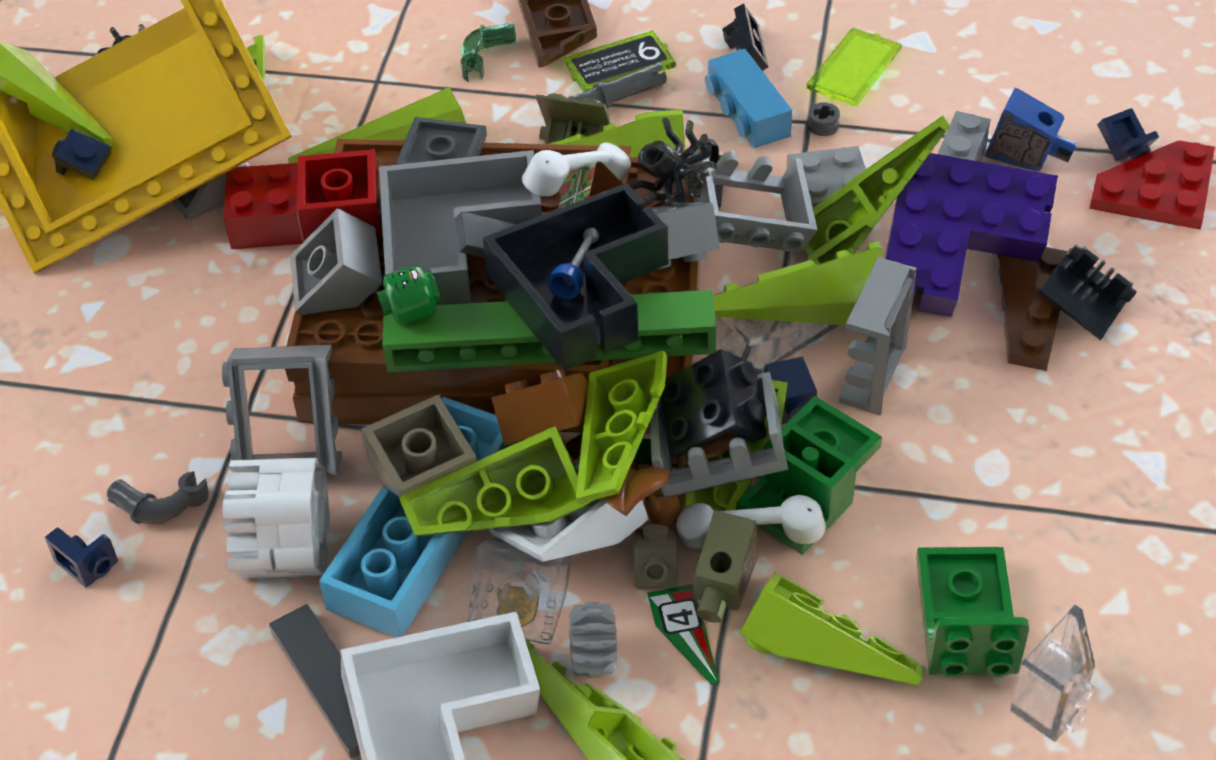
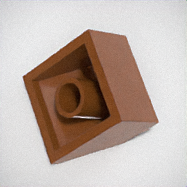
M559 369L539 375L541 384L530 386L529 380L524 379L504 385L505 394L491 397L504 445L523 441L556 426L558 431L584 424L588 380L580 372L565 376V372Z

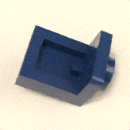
M1133 108L1103 118L1097 124L1115 161L1129 156L1132 160L1151 152L1150 146L1159 138L1157 131L1145 133Z
M71 129L66 138L59 139L53 149L52 157L55 161L56 172L64 175L67 169H70L94 180L110 156L111 148L103 142Z

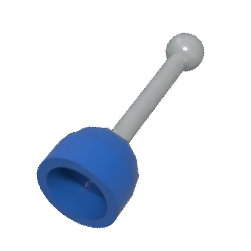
M588 228L584 231V241L572 263L560 264L552 271L547 284L554 296L563 300H571L580 292L584 278L579 265L590 245L596 243L599 239V232L595 228Z

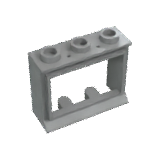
M700 148L692 156L700 154ZM734 151L723 153L715 167L710 166L709 158L690 165V167L694 168L689 177L694 202H713L719 243L726 242L785 250L787 252H802L816 233L817 225L802 159L794 158L783 177L769 175L773 168L771 159L768 156L759 157L749 172L735 170L739 163L737 154ZM714 184L781 194L786 221L719 212Z
M880 257L877 258L846 322V329L868 335L866 342L853 340L847 351L848 355L857 361L854 366L849 368L846 374V384L839 397V403L881 415L884 393L907 346L917 268Z
M332 345L234 348L227 362H223L222 365L223 385L230 388L231 401H227L226 418L228 425H234L235 439L231 440L230 445L231 460L317 457L318 461L325 467L326 472L334 475L337 474L342 460V451H336L335 439L338 434V418L333 417L332 412L335 383L334 379H329L328 361L332 355ZM308 368L316 452L253 454L244 370Z
M770 372L758 374L756 382L760 403L764 408L765 416H767L769 436L773 448L749 453L746 441L742 438H734L729 443L730 458L707 462L704 450L699 447H693L688 451L689 467L672 471L671 453L668 446L661 399H659L650 420L651 455L653 467H662L669 472V481L661 487L664 497L788 470L780 422L779 403Z

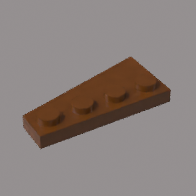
M1046 247L1039 262L997 255L1000 263L999 278L1002 284V309L1005 315L1004 330L1008 363L1047 371L1060 309L1038 292L1068 251Z

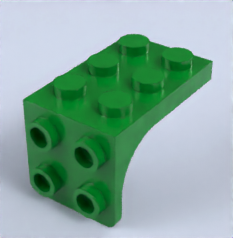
M918 547L916 561L929 674H943L948 677H959L964 674H989L995 677L1019 674L1029 633L1028 619L1014 617L1004 547Z

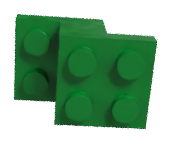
M814 396L781 428L788 470L762 475L737 501L736 510L778 507L791 496H809L821 506L826 531L853 503L856 472L881 448L882 436ZM771 439L764 445V450L773 448ZM782 523L757 525L801 555L814 544H800L792 541L784 533Z

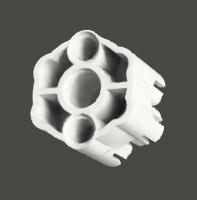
M318 458L231 460L229 469L234 471V473H228L229 491H226L225 499H223V518L247 519L224 521L226 533H241L229 534L227 536V553H233V557L227 558L229 571H237L239 578L323 576L327 567L331 523L327 474L325 467L318 461Z

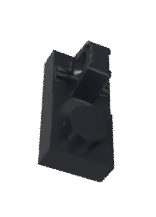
M743 3L734 8L736 17L734 21L722 28L724 40L730 49L735 47L737 51L746 49L763 71L769 67L760 26Z

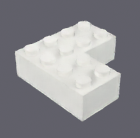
M517 612L340 649L341 677L362 760H465L458 732L537 714L540 687Z

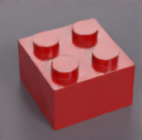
M375 149L298 156L297 213L304 241L337 208L374 226L376 237L382 236L380 177Z
M298 163L242 166L227 171L223 220L231 249L296 245L304 242L297 213Z

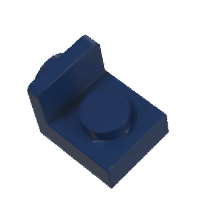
M59 527L45 536L54 562L85 588L98 578L105 576L118 562L111 539L105 534H102L88 546L79 536L74 535L70 537Z

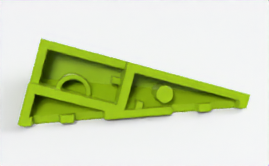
M0 41L1 91L26 102L31 115L68 133L71 129H74L109 145L110 148L115 145L114 139L30 52Z
M450 87L293 155L288 158V162L298 163V156L334 153L337 139L405 140L415 117L466 123L458 101Z
M944 115L847 182L848 184L813 208L817 231L804 248L808 254V260H812L817 265L835 260L836 252L847 250L851 255L855 254L950 128V124Z
M526 641L540 687L541 697L588 760H685L674 752L677 743L668 737H663L660 741L641 724V718L590 683H585L584 685L580 683L575 684L565 677L567 667L558 661L550 665L533 649L534 644Z

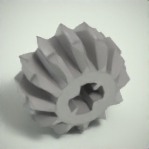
M585 602L582 605H574L569 613L570 655L573 672L576 676H587V678L612 674L617 667V628L614 609L610 604H599V602Z

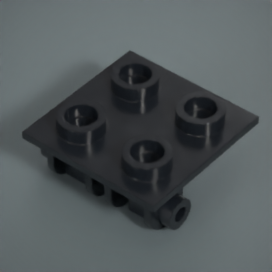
M1075 244L1068 250L1038 293L1101 340L1125 303L1130 302L1137 291L1132 287L1134 283L1128 281L1119 273L1110 279V276L1115 271L1113 267L1103 274L1100 270L1106 262L1102 260L1094 267L1099 258L1089 251L1086 246L1081 248Z

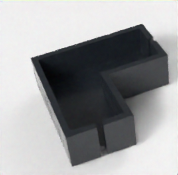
M627 183L483 237L487 276L563 371L598 358V350H602L607 354L639 341L637 302L620 283L669 264L668 226L650 207L645 208V202ZM588 228H595L599 232V239L596 243L590 245L579 265L584 278L580 292L571 300H563L554 296L547 284L552 271L560 264L572 263L584 241V231Z

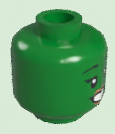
M413 265L386 274L383 278L385 290L377 292L384 316L393 314L394 319L400 325L410 324L433 316L436 312V304L442 302L432 271L425 272L419 265Z

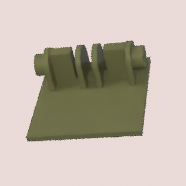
M556 93L548 94V96L536 94V100L546 126H541L539 138L540 140H545L546 144L563 140L565 136L566 138L575 135V132H577V135L582 134L587 137L604 131L603 126L611 124L606 104H602L596 99L584 98L580 101L567 99L565 96Z

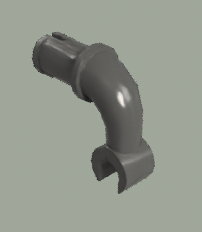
M192 471L183 474L178 480L179 489L171 496L157 499L151 493L144 494L122 479H118L110 485L107 490V497L110 503L130 514L133 522L137 524L143 522L153 524L164 523L177 517L188 506L196 507L202 505L207 501L209 491L206 478L197 485L195 472Z

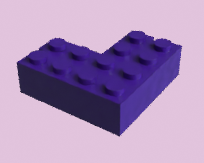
M930 153L896 198L885 255L887 260L917 268L913 299L916 289L923 290L918 311L948 317L953 316L958 302L967 249L1039 262L1047 246L1052 216L1050 212L1054 204L1058 175Z

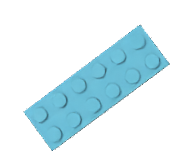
M446 397L442 398L443 403L475 453L477 461L516 444L504 445L496 415ZM383 485L319 580L326 610L395 638L404 636L469 531L416 537L399 497Z

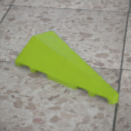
M878 241L870 242L865 251L851 255L847 250L836 252L835 260L817 265L812 260L764 273L758 275L757 282L739 287L735 282L724 286L725 292L713 295L715 317L846 326V322L877 258H882V247Z

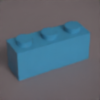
M746 49L708 60V75L705 76V84L709 94L715 95L720 102L723 113L732 118L739 135L745 137L753 148L791 136V107Z

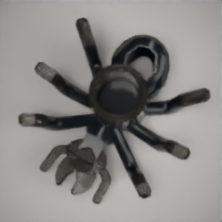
M665 117L662 119L665 133L674 143L675 149L665 142L658 140L645 145L638 155L640 167L654 178H658L657 182L651 183L639 180L628 184L633 190L644 188L657 192L661 190L665 183V192L663 194H649L643 200L646 205H650L655 200L665 202L666 206L672 205L673 202H685L686 197L681 179H685L688 193L699 199L701 194L696 192L695 188L701 190L704 187V182L701 181L702 177H707L711 174L706 168H717V164L709 161L690 167L691 164L706 160L711 156L706 146V142L709 139L708 135L704 133L697 140L693 133L694 122L688 120L685 135L691 145L683 151V142L674 133L670 120ZM700 148V154L689 157ZM674 182L676 186L677 195L672 194Z

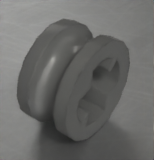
M820 102L810 107L808 128L812 133L819 136H829L837 132L840 111L837 106L827 102Z

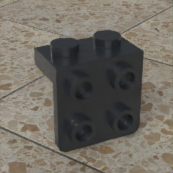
M720 349L665 380V387L660 399L671 454L678 457L684 456L691 448L701 447L726 433L752 443L767 437L764 423L765 411L760 403L756 383L758 376L752 362Z

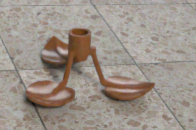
M583 432L567 442L566 448L570 454L580 456ZM726 433L699 448L704 450L706 459L730 450V441L739 437ZM688 453L678 457L677 469L685 468V463L688 461ZM633 459L630 466L631 470L628 471L619 494L604 497L603 500L624 516H628L631 510L644 499L651 525L660 524L667 527L676 525L677 518L682 512L678 496L685 493L664 497L661 487L669 481V472L662 467L639 469L635 459Z

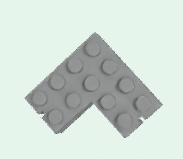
M534 151L379 167L385 275L406 267L419 265L425 272L432 271L442 301L436 305L472 303L467 254L459 252L455 218L460 212H466L513 224H520L541 216L540 196L530 192L522 183V176L534 156Z

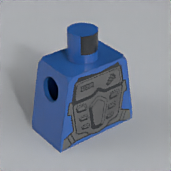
M1015 87L1001 114L985 157L1037 172L1042 169L1048 155L1068 163L1077 143L1058 135L1065 119L1062 113Z

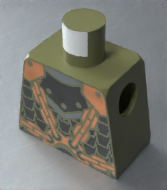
M714 510L695 571L697 599L700 600L696 614L701 619L712 623H719L722 620L725 608L734 611L740 608L758 558L756 520Z

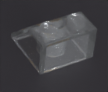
M490 537L480 543L477 547L467 622L517 612L525 640L550 645L567 594L572 555L542 562L502 539Z
M1074 605L1022 661L1010 707L1011 712L1054 742L1057 741L1066 729L1072 733L1078 728L1087 713L1083 705L1090 698L1094 690V685L1090 681L1095 668V661L1083 609Z

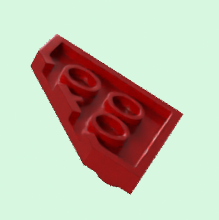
M1178 140L1098 173L1089 209L1200 230L1204 218L1215 146Z

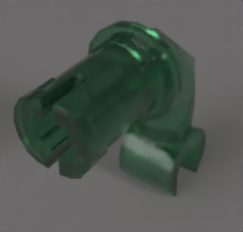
M513 22L487 27L481 24L480 28L471 31L465 37L461 47V70L464 80L469 82L468 73L473 71V69L478 71L481 80L483 79L485 73L482 56L478 54L480 50L488 51L489 47L517 43Z

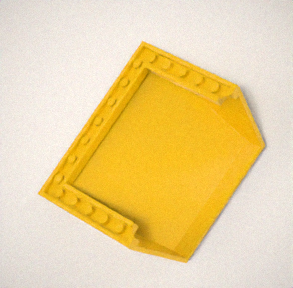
M181 0L184 6L183 9L54 77L114 139L115 145L111 147V154L94 180L70 169H67L64 175L57 173L52 152L58 140L61 138L65 139L68 132L31 115L26 102L0 90V207L33 273L36 274L292 137L222 0Z

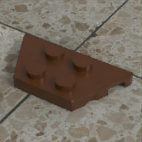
M518 0L538 68L552 63L597 38V26L588 0Z

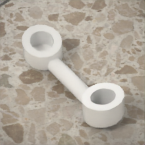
M607 142L600 144L597 151L561 155L555 151L543 150L533 156L522 176V183L530 192L536 195L553 196L558 193L570 170L582 169L601 161L620 181H623L631 167V161L627 154L618 146Z
M804 495L791 496L778 507L721 511L756 520V525L782 523L787 537L800 544H811L820 540L826 529L821 506L816 500ZM694 503L686 507L678 516L676 529L680 541L685 547L690 549L703 548L714 513L711 506L704 503Z

